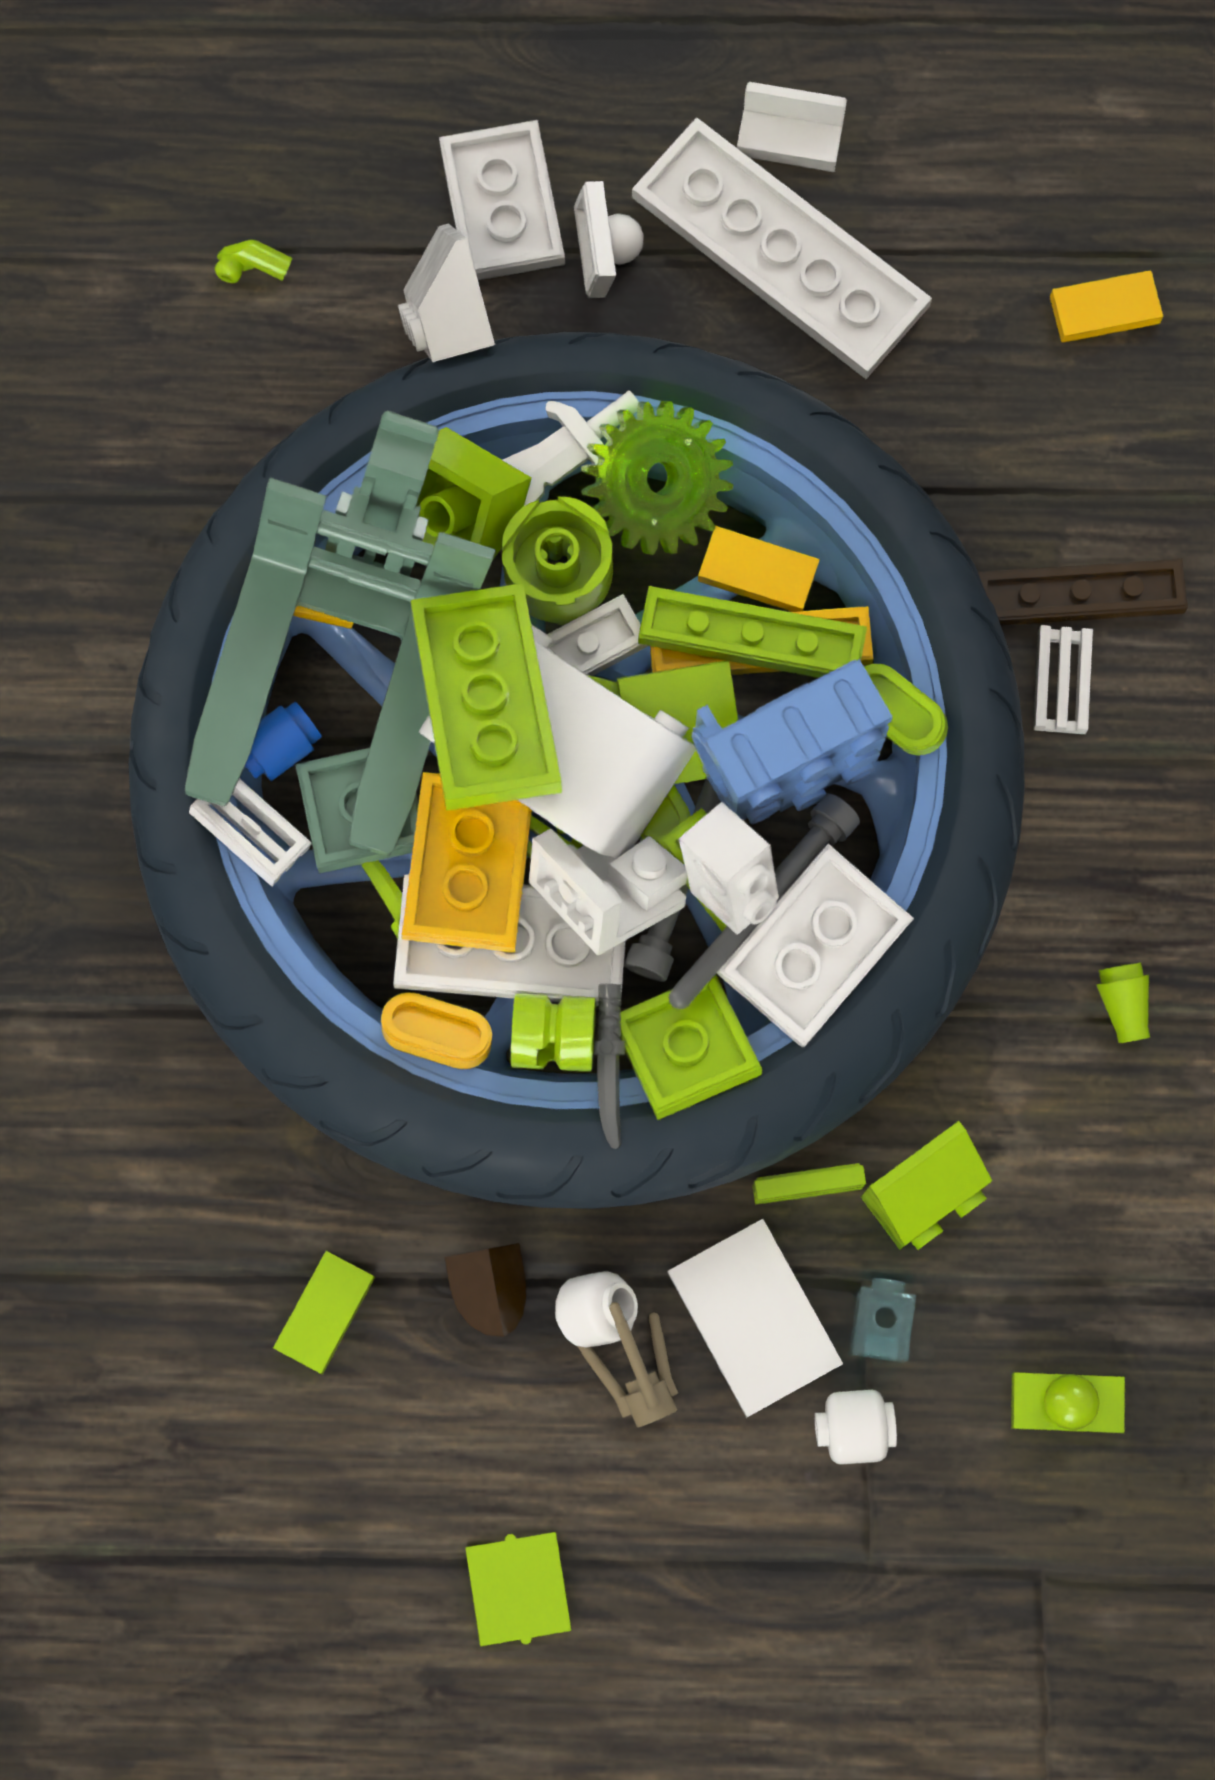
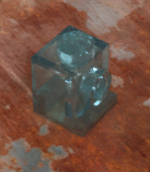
M873 1278L871 1288L861 1286L858 1289L849 1355L899 1363L909 1360V1345L916 1295L904 1293V1282ZM888 1308L894 1313L895 1323L891 1328L884 1329L876 1323L875 1314L878 1309Z

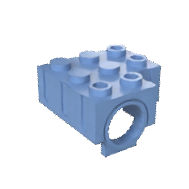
M853 660L809 684L805 683L761 706L754 713L724 729L720 727L708 705L697 710L696 727L693 728L692 739L703 763V771L719 800L740 819L745 820L748 818L751 824H755L770 817L778 810L782 812L793 805L797 811H801L816 804L826 795L825 788L842 779L846 785H850L871 774L875 770L873 763L880 756L889 729L888 723L891 722L893 716L861 661Z

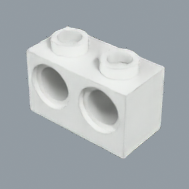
M721 802L681 836L679 842L691 893L738 935L749 924L755 925L762 922L772 912L779 897L770 845Z

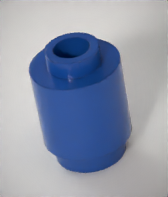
M296 702L285 709L280 705L260 720L245 767L255 779L264 773L270 781H273L314 750L312 744L322 736Z

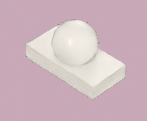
M603 181L585 182L574 205L585 291L588 298L606 297L616 277L615 264L629 263L639 255L643 248L644 234L639 223L632 217L619 213L608 216Z

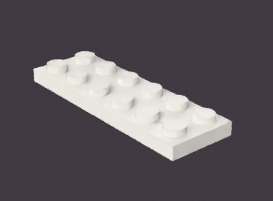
M698 118L688 126L632 188V198L865 379L871 375L930 307L932 298Z

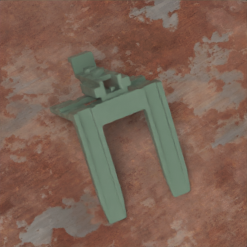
M384 412L361 488L355 486L353 495L341 492L335 513L323 510L326 495L273 478L269 479L253 556L195 735L185 785L186 795L220 806L228 805L248 761L296 607L302 606L385 632L401 639V645L358 786L349 835V843L352 846L384 856L392 854L412 807L431 743L429 739L419 732L429 716V708L414 628L411 600L480 590L495 553V549L439 532L435 545L423 542L429 519L419 516L421 507L416 506L439 434V429L436 426L394 412ZM317 534L328 537L325 550L317 547L313 548ZM355 546L366 549L363 558L353 555ZM376 553L382 555L388 553L385 564L374 561ZM415 562L427 565L422 580L410 577Z

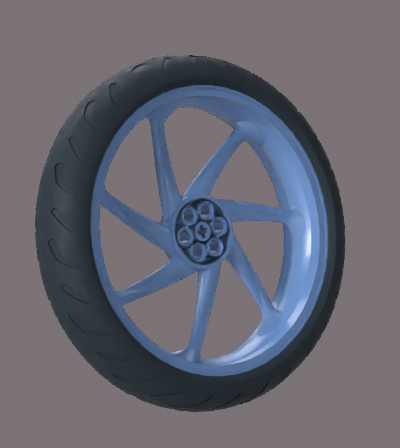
M560 332L514 336L494 340L495 345L436 362H432L427 357L391 371L366 386L346 394L309 418L288 437L273 447L241 479V482L230 497L212 514L187 552L167 590L150 633L149 647L138 677L131 719L129 751L131 817L139 867L152 913L167 951L190 995L215 1032L241 1063L281 1102L319 1131L357 1154L401 1175L447 1191L494 1202L541 1208L583 1209L650 1203L686 1196L735 1181L773 1165L819 1140L859 1112L891 1084L924 1049L946 1020L980 964L997 926L1011 883L1020 840L1025 793L1024 733L1019 691L1009 648L995 607L986 594L975 564L955 531L926 492L891 455L872 442L859 427L822 401L776 376L744 362L710 353L698 347L656 338L615 333ZM628 390L631 391L642 408L600 439L608 453L610 472L635 474L670 482L713 497L752 517L765 526L767 530L764 536L758 540L820 559L814 581L837 592L847 608L868 606L874 664H884L898 672L936 702L947 719V736L942 745L935 751L926 755H912L892 742V754L887 760L874 762L875 770L871 774L850 785H846L843 779L835 783L861 794L871 812L880 856L870 881L914 919L804 1047L793 1041L722 979L730 1005L762 1067V1075L657 1120L634 1069L619 1071L621 1146L618 1149L610 1146L602 1128L597 1073L558 1074L512 1068L506 1060V1052L511 1045L513 998L497 997L489 1012L485 1015L484 1018L488 1021L492 1030L491 1050L485 1061L474 1068H453L396 1050L386 1042L381 1030L383 1009L369 1000L338 970L315 941L293 904L295 893L301 888L371 881L361 865L319 873L314 850H308L295 861L294 865L287 872L285 871L280 876V879L273 886H270L189 813L190 806L197 800V798L185 794L194 739L253 556L269 479L273 478L326 495L323 510L335 513L341 492L353 495L355 486L361 488L381 418L386 411L434 425L439 430L447 427L503 460L539 444L563 427L559 421L548 417L545 409L548 401L560 402L575 408L587 422ZM588 460L555 485H546L544 488L545 494L541 497L540 502L547 501L549 491L562 481L583 470H596V468ZM317 534L313 548L317 547L325 550L328 537ZM355 546L353 555L357 556L364 548ZM503 564L500 586H506L503 572ZM698 576L674 590L727 601L738 595L698 582ZM644 609L635 614L640 624ZM529 615L531 624L546 633L545 621ZM293 616L261 719L266 716L277 671L290 640L293 636L300 633L310 635L382 706L395 663L354 628L349 629ZM650 646L594 676L617 682L616 678L644 674L651 667ZM738 715V721L745 718V716ZM431 742L429 751L437 757L435 744ZM244 767L240 779L263 799L262 775L255 779ZM674 784L686 803L690 816L693 815L695 805L685 784ZM233 795L231 796L230 802L260 826L261 830L287 852L291 848ZM209 805V807H211L238 833H240L247 841H249L256 849H258L266 858H268L273 864L276 863L269 855H267L260 847H258L250 838H248L241 830H239L213 805ZM532 810L533 817L557 833L554 824ZM530 830L529 841L533 843V838L538 835ZM567 833L559 834L569 842L573 839ZM412 853L382 859L379 862L385 867L392 878L404 877V874L410 875ZM688 889L685 902L709 947L722 931L691 893L690 889Z

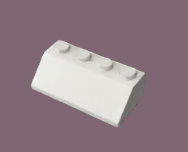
M450 224L439 226L403 290L407 303L398 305L406 335H408L409 340H412V344L416 347L417 352L424 350L432 362L495 345L467 238Z

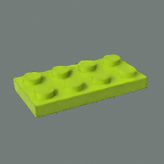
M523 583L411 600L412 616L446 811L562 793V780Z

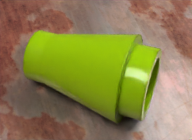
M1141 962L1098 970L1101 983L1096 984L1115 1028L1118 1043L1150 1038L1148 1028L1149 974L1143 975Z

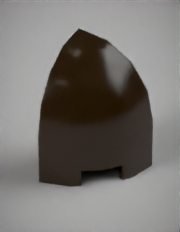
M519 1243L444 1257L449 1286L456 1308L467 1323L483 1334L504 1337L514 1331L523 1316L526 1302L525 1272Z

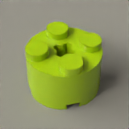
M558 497V500L543 502L537 500L522 507L509 521L502 538L501 555L505 584L507 586L523 583L529 615L546 622L565 625L596 609L601 604L612 583L613 546L606 523L595 509L578 499ZM562 556H566L568 560L564 564L561 562L555 565L548 563V558L558 561Z

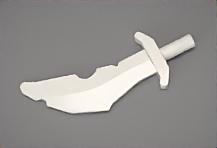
M628 390L587 422L575 408L560 402H547L545 409L548 417L559 421L563 427L539 444L503 459L506 463L532 477L524 506L540 500L545 494L544 488L546 485H555L588 460L596 468L599 482L606 483L610 481L608 453L600 439L642 408L631 391Z

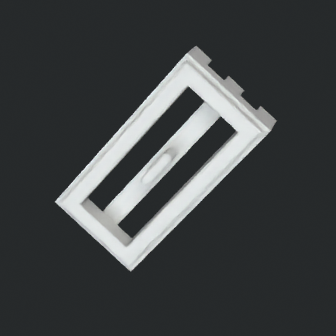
M1040 626L1037 643L1033 730L1086 734L1088 731L1093 629L1082 628L1081 631H1072V627H1061L1060 630L1051 629V626ZM1050 642L1059 643L1056 720L1047 719ZM1071 644H1079L1075 721H1067Z
M239 779L232 795L291 847L287 852L230 801L228 805L220 806L197 799L190 806L189 813L270 886H273L280 879V876L285 871L287 872L294 865L295 861L300 856L302 857L311 846L312 842L241 779ZM209 805H213L220 813H222L229 821H231L239 830H241L248 838H250L276 863L273 864L268 858H266L258 849H256L230 824H228L221 816H219L211 807H209Z

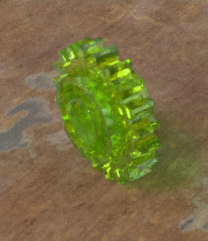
M661 401L656 415L650 402H638L637 419L627 409L618 410L617 418L620 429L610 424H601L599 428L607 443L605 445L588 443L587 449L598 457V463L581 466L582 472L596 478L595 484L581 490L582 495L599 497L600 502L593 509L601 517L609 515L606 526L610 536L618 534L622 529L624 530L621 546L632 549L641 538L642 552L654 555L660 540L664 551L673 554L677 553L678 536L687 545L695 546L698 544L697 534L694 530L695 526L713 532L715 526L708 517V512L710 510L726 512L728 509L722 501L716 498L718 491H729L734 486L732 483L719 478V472L733 466V461L716 459L715 453L725 445V439L712 438L706 440V435L709 433L713 423L710 420H701L692 426L694 409L691 407L681 408L674 418V406L671 401ZM659 462L665 467L668 478L665 487L661 491L654 493L648 486L647 475L650 468Z

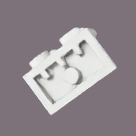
M549 829L533 838L529 883L597 955L604 953L685 907L686 896L678 889L650 910L645 911L607 879L609 863L616 858L600 854L587 846L576 849L572 845H567L552 829Z

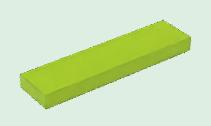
M649 586L638 644L821 678L853 660L861 661L867 626Z

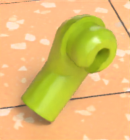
M247 240L226 246L217 255L219 262L215 266V273L225 282L236 283L239 281L243 271L256 268L282 281L291 264L292 257L257 240Z

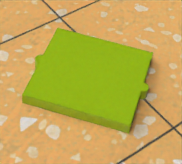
M556 1532L517 1539L515 1535L509 1534L505 1537V1541L465 1547L480 1646L521 1640L523 1644H529L533 1637L572 1631Z

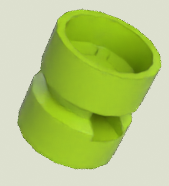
M516 993L513 1005L511 1034L512 1068L544 1069L549 1061H555L560 1070L592 1072L596 998L564 996L558 1004H552L547 995Z

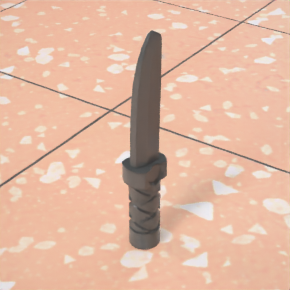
M599 984L598 1041H594V1055H597L599 1111L605 1137L612 1148L618 1149L621 1146L619 1055H625V1041H621L619 1038L621 1037V984Z

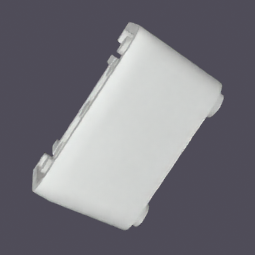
M531 624L562 780V793L518 799V801L590 849L606 856L618 858L635 845L696 750L695 745L683 737L689 728L662 710L653 718L556 656V653L547 648L553 638ZM429 714L419 732L434 743Z

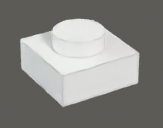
M650 836L609 863L607 879L645 911L650 910L687 884L688 878L685 865Z

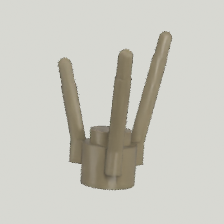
M612 1302L609 1309L636 1379L625 1383L629 1394L626 1395L592 1347H577L615 1399L622 1417L632 1414L636 1426L641 1427L676 1412L677 1408L672 1396L678 1394V1391L671 1377L659 1315L655 1312L649 1315L651 1337L659 1374L658 1379L655 1371L647 1373L619 1303Z

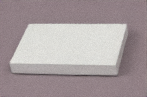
M538 121L439 137L456 230L467 238L477 279L482 280L565 265V256Z
M827 844L780 898L772 912L757 925L717 974L793 1041L804 1047L914 918L832 846Z
M763 1219L667 1271L746 1418L843 1364Z

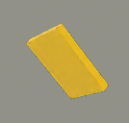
M423 772L402 940L515 953L532 815L530 808L518 800L446 811L440 774Z

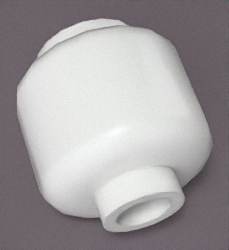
M608 1271L577 1276L567 1280L559 1290L555 1307L556 1320L565 1338L574 1345L586 1348L620 1341L621 1339L609 1306L612 1302L619 1303L631 1330L638 1313V1303L632 1288L618 1274Z
M876 1390L832 1393L826 1400L825 1412L815 1413L817 1446H828L830 1457L836 1464L869 1463L883 1460L887 1455L888 1447H896L897 1443L893 1403H884L883 1397Z

